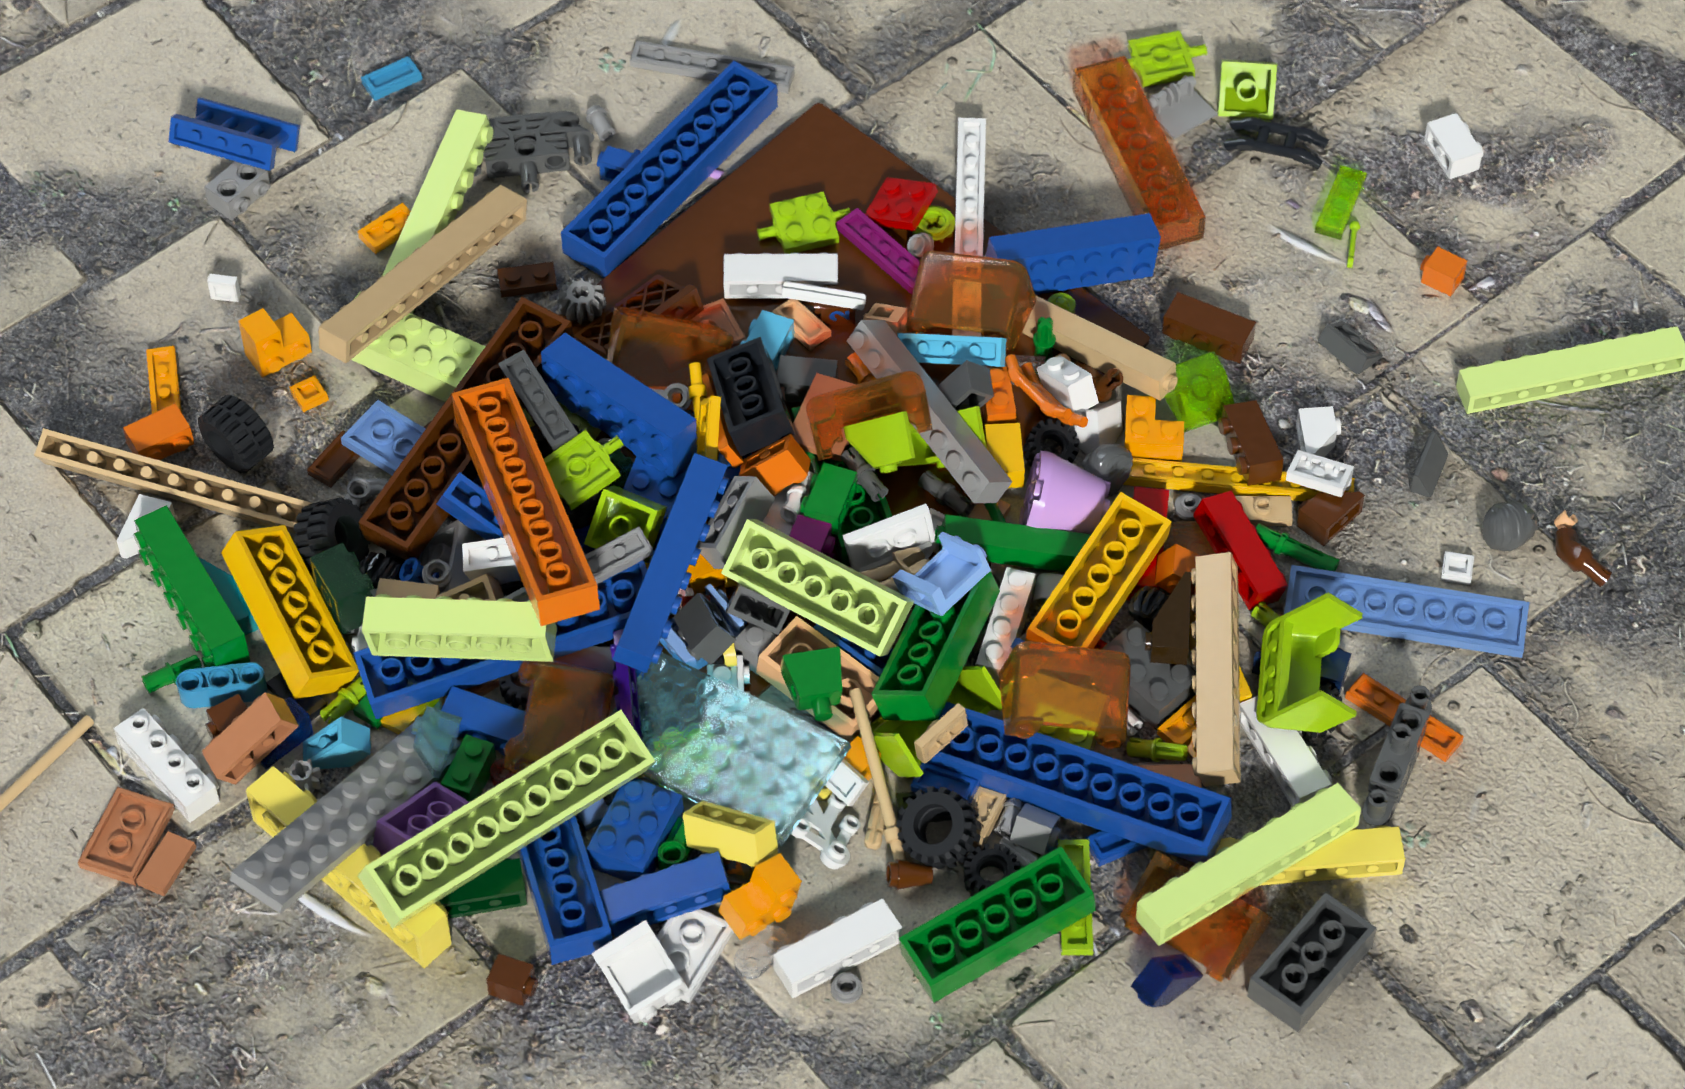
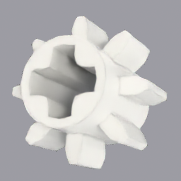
M296 759L290 768H284V772L292 776L297 784L296 786L302 791L308 790L312 793L315 789L321 788L319 778L322 777L320 768H313L310 759L307 761H298Z

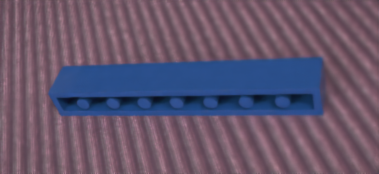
M697 453L693 454L612 660L647 673L651 662L658 663L663 649L658 643L660 638L667 639L673 622L668 621L670 613L676 615L681 604L682 597L677 596L680 589L686 591L692 573L687 572L689 564L695 566L699 558L701 549L696 548L698 541L705 542L711 526L706 524L708 517L714 519L720 502L716 501L715 498L717 493L723 495L729 478L724 477L728 465Z

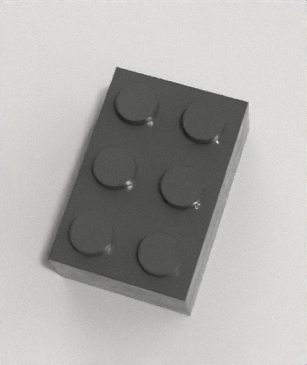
M1134 621L1094 655L1092 675L1098 681L1105 682L1107 687L1118 698L1124 699L1131 709L1157 730L1159 726L1196 695L1192 687V676L1196 675V670L1189 664L1150 663L1151 651L1145 650L1146 632L1149 631L1140 623Z

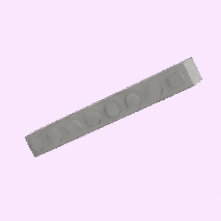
M861 320L847 339L848 344L902 412L907 411L910 423L972 502L997 503L1011 485L1012 480L886 321Z

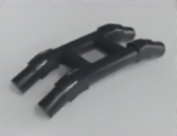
M1254 116L1231 119L1230 121L1232 130H1259L1257 140L1251 137L1226 139L1224 142L1225 150L1257 151L1291 158L1317 170L1322 165V159L1312 155L1311 152L1303 148L1295 147L1297 138L1322 149L1327 146L1328 139L1310 128L1276 123ZM1269 134L1285 135L1284 145L1268 143Z

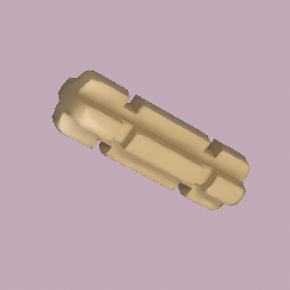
M875 794L864 845L868 849L878 850L881 847L885 824L877 794Z

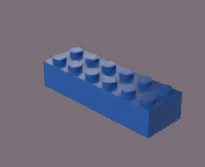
M1150 213L989 237L983 279L992 300L996 301L1152 277L1161 236Z
M567 333L562 334L541 351L542 378L556 400L566 406L571 413L578 414L587 420L592 427L599 428L608 434L611 439L617 435L623 445L630 449L637 457H642L658 471L664 472L672 478L689 466L693 454L697 453L696 418Z
M573 816L518 851L552 965L591 955L612 941L611 928L576 816Z

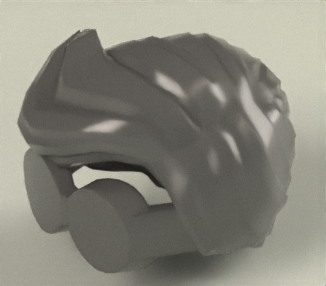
M1102 444L1093 450L1092 453L1085 456L1084 461H1082V467L1091 474L1110 482L1108 495H1115L1129 478L1133 465L1132 453L1120 444Z
M1521 502L1496 503L1487 511L1482 526L1483 540L1491 549L1512 551L1523 546L1534 536L1535 531L1539 527L1538 517L1528 505Z

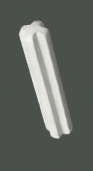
M785 281L782 287V297L857 310H863L866 304V295L864 293Z

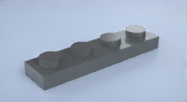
M524 350L498 363L501 372L505 378H509L515 394L553 452L578 435L576 429Z

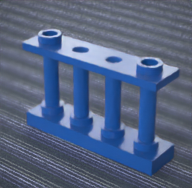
M199 97L197 99L195 118L180 114L171 116L168 142L270 171L275 165L276 148L292 152L297 151L300 125Z

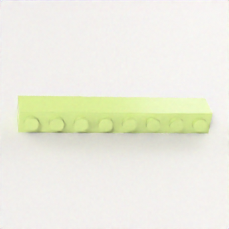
M456 109L382 276L391 271L397 263L409 257L415 249L428 242L434 234L446 228L455 219L457 212L462 209L466 191L473 184L476 168L481 165L487 143H490L493 138V128L487 115Z
M1678 326L1659 328L1655 331L1641 334L1634 333L1616 339H1605L1601 342L1586 345L1579 344L1561 350L1554 349L1536 355H1524L1520 358L1506 361L1499 360L1481 366H1469L1459 370L1456 389L1466 413L1470 414L1685 370V342Z
M1339 783L1329 788H1322L1313 798L1304 803L1299 802L1295 804L1283 816L1270 819L1264 827L1254 833L1249 832L1245 834L1239 842L1231 847H1223L1214 857L1206 862L1196 863L1189 872L1179 878H1171L1164 887L1154 893L1148 892L1143 895L1139 902H1137L1136 920L1160 946L1359 825L1361 807Z

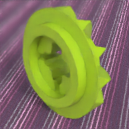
M930 205L916 230L912 231V234L927 233L933 238V241L938 240L943 243L946 237L952 236L955 229V218L946 208ZM938 222V228L932 227L928 229V224L933 225Z

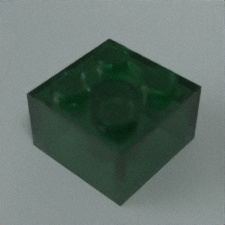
M341 543L310 557L314 582L342 635L362 626L366 597H373L371 593L373 585L367 573L361 574L358 569L360 564L353 551L348 553L344 544Z

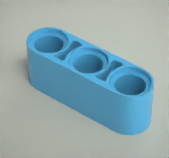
M253 662L188 669L181 672L176 679L181 703L188 708L215 706L237 694L240 695L243 702H253L257 697L265 692L267 693L268 690L263 668Z

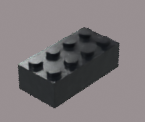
M761 337L707 358L717 395L721 397V408L729 434L740 456L769 446L789 434L792 436L796 435L773 362Z

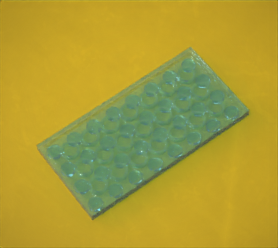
M662 652L658 663L651 662L647 673L641 672L637 677L643 743L655 759V762L641 776L681 794L697 804L701 801L710 802L775 821L777 843L782 846L851 749V745L847 740ZM615 707L610 716L618 712L617 707Z

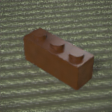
M1177 292L1164 315L1162 334L1240 364L1254 340L1256 322Z
M1257 400L1223 405L1222 418L1218 419L1220 434L1225 435L1227 439L1229 454L1234 455L1236 459L1238 474L1243 475L1247 486L1280 481L1284 459Z

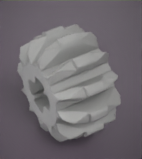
M582 276L580 281H575L571 278L569 285L562 284L561 292L557 296V302L561 315L567 316V319L571 322L578 320L581 326L584 320L592 322L594 317L601 316L603 313L602 309L606 305V298L604 297V290L601 285H596L594 279L586 282Z

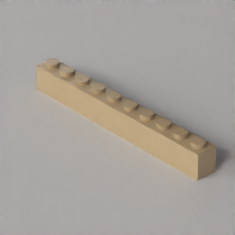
M499 185L492 192H488L483 199L474 206H470L456 220H452L442 231L434 234L428 242L415 249L405 260L397 263L391 271L381 276L372 286L360 292L358 297L341 307L335 315L323 321L318 330L319 349L344 363L349 362L526 221L527 199L502 185Z
M44 428L34 454L36 458L47 465L269 527L285 525L288 532L296 534L294 525L298 523L297 515L302 513L301 509L312 504L308 501Z

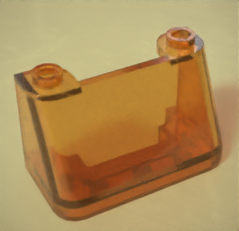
M927 251L923 254L918 265L905 326L907 333L933 334L934 327L981 332L983 337L1007 338L1006 350L1013 351L1037 299L1026 268L1017 261Z
M614 306L607 360L646 386L668 387L671 384L680 383L688 388L691 386L689 364L694 362L701 363L702 375L708 373L712 377L707 358L731 349L734 337L719 326Z
M903 371L811 398L806 406V416L818 460L821 461L833 457L832 448L837 441L838 443L843 442L841 429L848 425L907 411L909 423L916 426L918 433L933 430L926 391L920 375L913 371Z
M1036 641L1021 642L1013 648L998 673L1005 735L1030 738L1039 731L1042 725L1096 731L1095 737L1098 744L1109 749L1121 748L1127 737L1131 677L1130 658L1127 654Z
M554 660L553 662L523 661L518 671L520 683L527 687L530 686L523 730L516 737L510 738L504 748V754L506 755L504 768L518 773L608 718L614 687L613 675L599 669Z
M1156 851L1119 917L1127 921L1124 927L1140 936L1143 931L1147 932L1136 920L1137 902L1146 893H1154L1164 887L1171 878H1179L1190 870ZM1237 898L1164 943L1208 967L1205 974L1222 983L1224 978L1231 980L1266 930L1272 917L1257 907Z

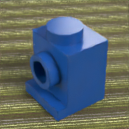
M607 146L605 152H600L597 160V167H600L601 180L612 182L641 151L635 149L634 153H631L625 149Z

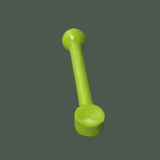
M1352 221L1349 225L1352 231L1347 268L1353 267L1357 231L1360 229L1358 221Z

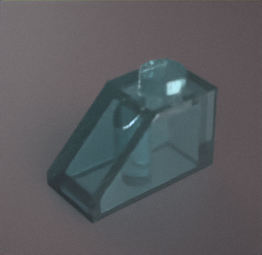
M427 706L423 716H417L413 724L411 733L416 735L413 748L432 776L439 778L456 743L462 718Z

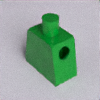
M840 647L782 655L781 674L798 710L813 709L816 721L831 719L833 717L831 706L839 704L842 695Z

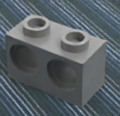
M234 161L204 188L208 205L232 221L239 214L244 213L259 197H263L271 186L267 170Z

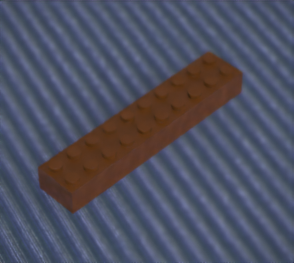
M521 297L452 393L505 379L498 363L522 350L526 352L542 377L541 351L564 333L575 339L571 321ZM452 394L358 522L364 539L404 560L410 557L418 559L448 517L449 513L436 505V503L457 474L460 472L471 481L478 475L455 419ZM517 397V399H518V401H519V403H520V406H521L522 410H524V409H525L524 406L522 405L521 401H520L519 398Z

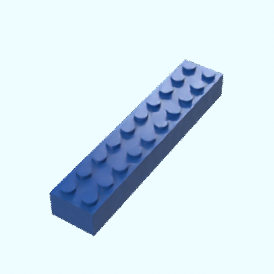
M733 61L561 231L563 254L603 278L609 275L778 107L777 85L738 62Z
M644 560L597 584L600 610L555 622L557 632L554 659L614 639L613 631L624 629L647 572ZM369 647L353 653L376 719L447 696L452 686L464 690L546 662L372 656Z
M947 702L939 719L951 710L955 704ZM967 708L965 709L968 726L927 762L977 779L980 786L1006 794L1007 798L1019 799L1024 804L1033 805L1055 815L1194 863L1206 862L1214 856L1232 817L1230 797Z

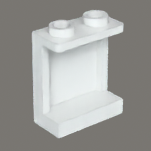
M505 538L462 544L463 572L470 580L488 574L497 578L500 585L522 581Z
M646 920L592 953L595 961L602 969L635 1024L639 1021L646 1022L652 1019L657 1014L656 1010L666 1004L673 1005L679 1002L684 997V993L689 990Z

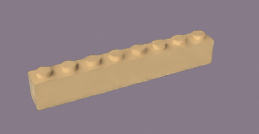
M1231 552L1195 556V568L1191 570L1192 583L1196 586V595L1191 597L1192 609L1196 613V621H1193L1191 625L1192 635L1196 640V648H1192V661L1194 666H1196V675L1192 676V687L1194 693H1196V702L1192 703V714L1194 720L1197 721V730L1192 731L1193 745L1197 748V757H1194L1192 760L1193 772L1195 776H1199L1204 786L1241 783L1238 565Z

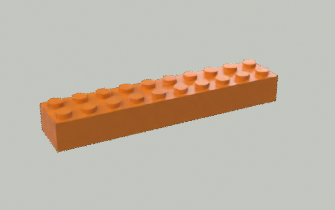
M509 378L451 393L456 422L540 626L600 610L597 583Z

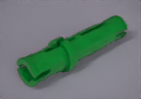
M1258 523L1256 526L1258 536L1263 544L1275 550V554H1284L1315 569L1336 571L1340 559L1291 538L1290 534L1286 532L1280 533L1261 523Z

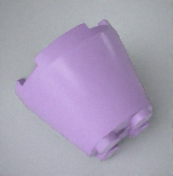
M1040 451V453L1036 454L1028 475L1027 489L1023 506L1020 509L1018 524L1035 528L1092 534L1099 524L1100 517H1104L1109 509L1110 500L1107 497L1111 483L1051 452Z

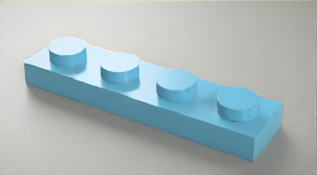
M913 333L897 334V337L918 363L962 365L968 360L982 366L1005 367L1007 338Z

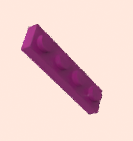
M856 208L837 222V230L910 294H915L933 281V272L860 209Z

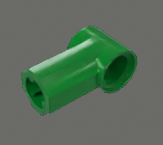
M678 817L666 842L662 843L658 849V871L676 863L687 862L694 849L687 847L683 817Z

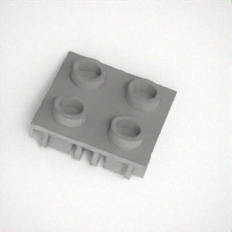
M1193 76L1182 77V80L1176 84L1171 83L1169 87L1165 86L1162 88V91L1149 95V99L1141 103V106L1173 139L1217 116V112L1194 90L1196 80Z

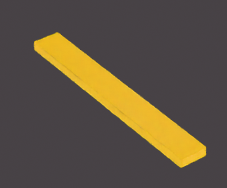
M1133 458L1129 478L1123 484L1217 494L1232 490L1234 495L1291 496V500L1294 501L1310 500L1318 492H1322L1286 481L1287 472L1282 471L1280 481L1247 486L1243 475L1238 474L1236 467ZM1352 478L1351 487L1349 490H1345V492H1354L1355 478Z

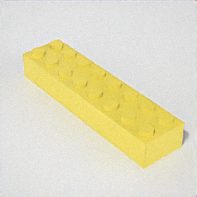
M274 766L246 789L253 821L271 837L276 836L317 802L311 792L308 790L302 791L296 786L297 784L287 772L281 773ZM361 845L321 880L423 968H426L452 944L447 910L437 901L392 929L358 878L359 873L366 865L382 855L373 845Z

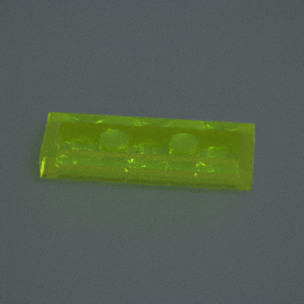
M1343 165L1340 166L1315 225L1314 233L1338 240L1342 239L1366 182L1367 172Z

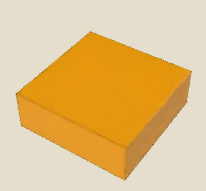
M315 375L289 387L291 395L303 413L329 401L327 392Z

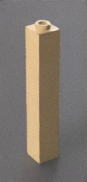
M1035 296L1019 313L1021 332L1033 338L1037 332L1038 319L1040 317L1045 319L1050 317L1053 320V334L1056 337L1054 349L1105 374L1112 368L1117 369L1118 371L1112 377L1121 372L1123 383L1160 401L1168 392H1172L1177 385L1178 377L1175 362L1038 296Z

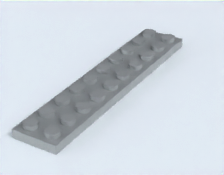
M420 717L231 872L230 881L281 914L375 834L376 822L380 818L446 775L462 742L445 735L440 728Z

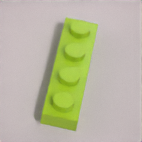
M1058 839L1057 848L1061 846L1091 888L1089 839ZM1091 913L1060 931L1061 955H1093Z

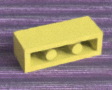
M703 800L682 813L687 847L700 850L703 853L719 851L720 856L726 860L745 863L750 867H755L778 854L775 821Z

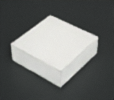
M209 274L207 283L211 299L239 302L241 293L237 277Z
M1445 551L1441 581L1470 585L1474 555Z

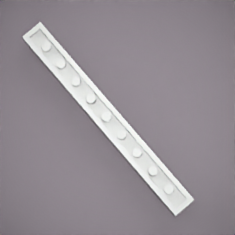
M958 118L952 335L981 337L986 118Z

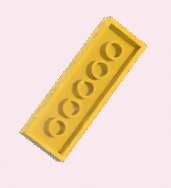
M1120 492L1027 628L1025 642L1066 665L1070 671L1077 674L1168 538L1172 521Z
M280 525L235 531L221 554L294 699L335 693L342 688H347L359 672L358 666L286 526Z

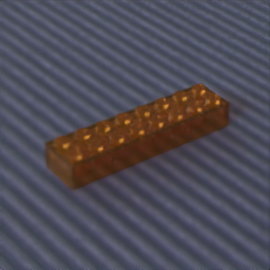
M1126 56L1074 69L1072 91L1133 216L1150 213L1161 236L1158 251L1203 239L1206 216Z

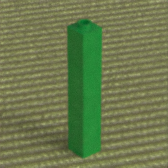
M945 515L941 526L937 525L934 542L939 544V551H941L943 546L938 535L945 532L952 536H959L963 541L972 545L977 544L982 547L987 554V562L1066 572L1091 534Z

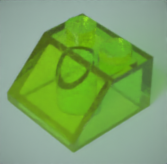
M1214 351L1176 364L1177 385L1172 392H1168L1164 396L1177 421H1184V432L1218 421L1219 418H1222L1223 405L1235 404L1227 373Z

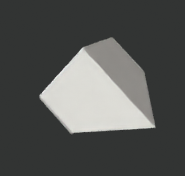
M1115 400L1098 403L1083 411L1079 415L1088 418L1086 427L1082 428L1073 425L1070 426L1068 431L1072 432L1075 430L1077 435L1074 439H1079L1080 444L1078 447L1087 455L1102 444H1115L1123 430L1121 401Z

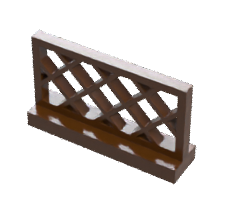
M657 274L574 334L577 341L623 370L701 313L704 307L697 287L691 284L682 287ZM659 285L663 287V290L651 292ZM661 299V302L649 304V301ZM642 302L641 306L630 307L635 303ZM640 315V318L627 320L628 316ZM621 318V321L608 323L613 319ZM619 330L617 334L606 335V332ZM600 333L599 337L588 338L592 334Z

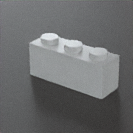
M734 476L720 501L714 519L711 518L708 522V525L711 527L705 542L698 541L696 548L701 549L700 554L714 569L724 568L747 519H757L763 522L775 500V497L757 477Z

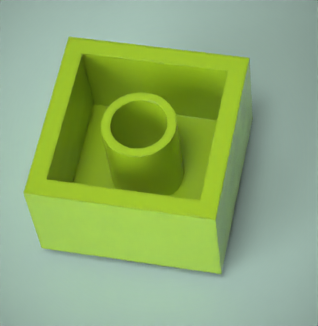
M615 485L603 488L584 544L597 549L639 526L653 548L668 507ZM650 557L644 559V562L647 563Z

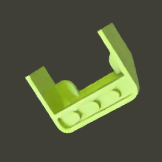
M979 406L957 411L987 449ZM907 411L843 427L845 439L873 469L879 468L880 473L894 472L898 470L897 467L935 463H937V468H945L910 423Z
M1328 592L1272 620L1267 625L1262 637L1256 713L1257 720L1269 728L1321 733L1356 717V710L1319 690L1322 658L1338 648L1340 644V629L1362 619L1363 613Z
M985 666L963 667L947 701L955 705L959 703L964 708L988 715L987 713L991 710H1006L1010 707ZM881 715L870 724L877 750L881 752V761L898 777H921L924 774L920 768L922 762L916 756L914 742L927 731V728L933 721L884 720Z

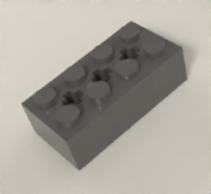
M1325 892L1250 978L1247 997L1299 1033L1372 948L1377 927Z

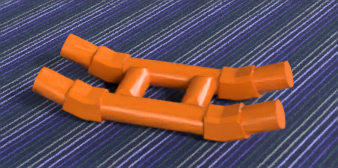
M1011 354L1005 357L1010 380L1020 387L1040 407V410L1045 415L1058 418L1066 425L1086 427L1088 418L1073 413L1071 409L1064 407L1039 381L1032 363L1028 362L1020 367L1016 355Z

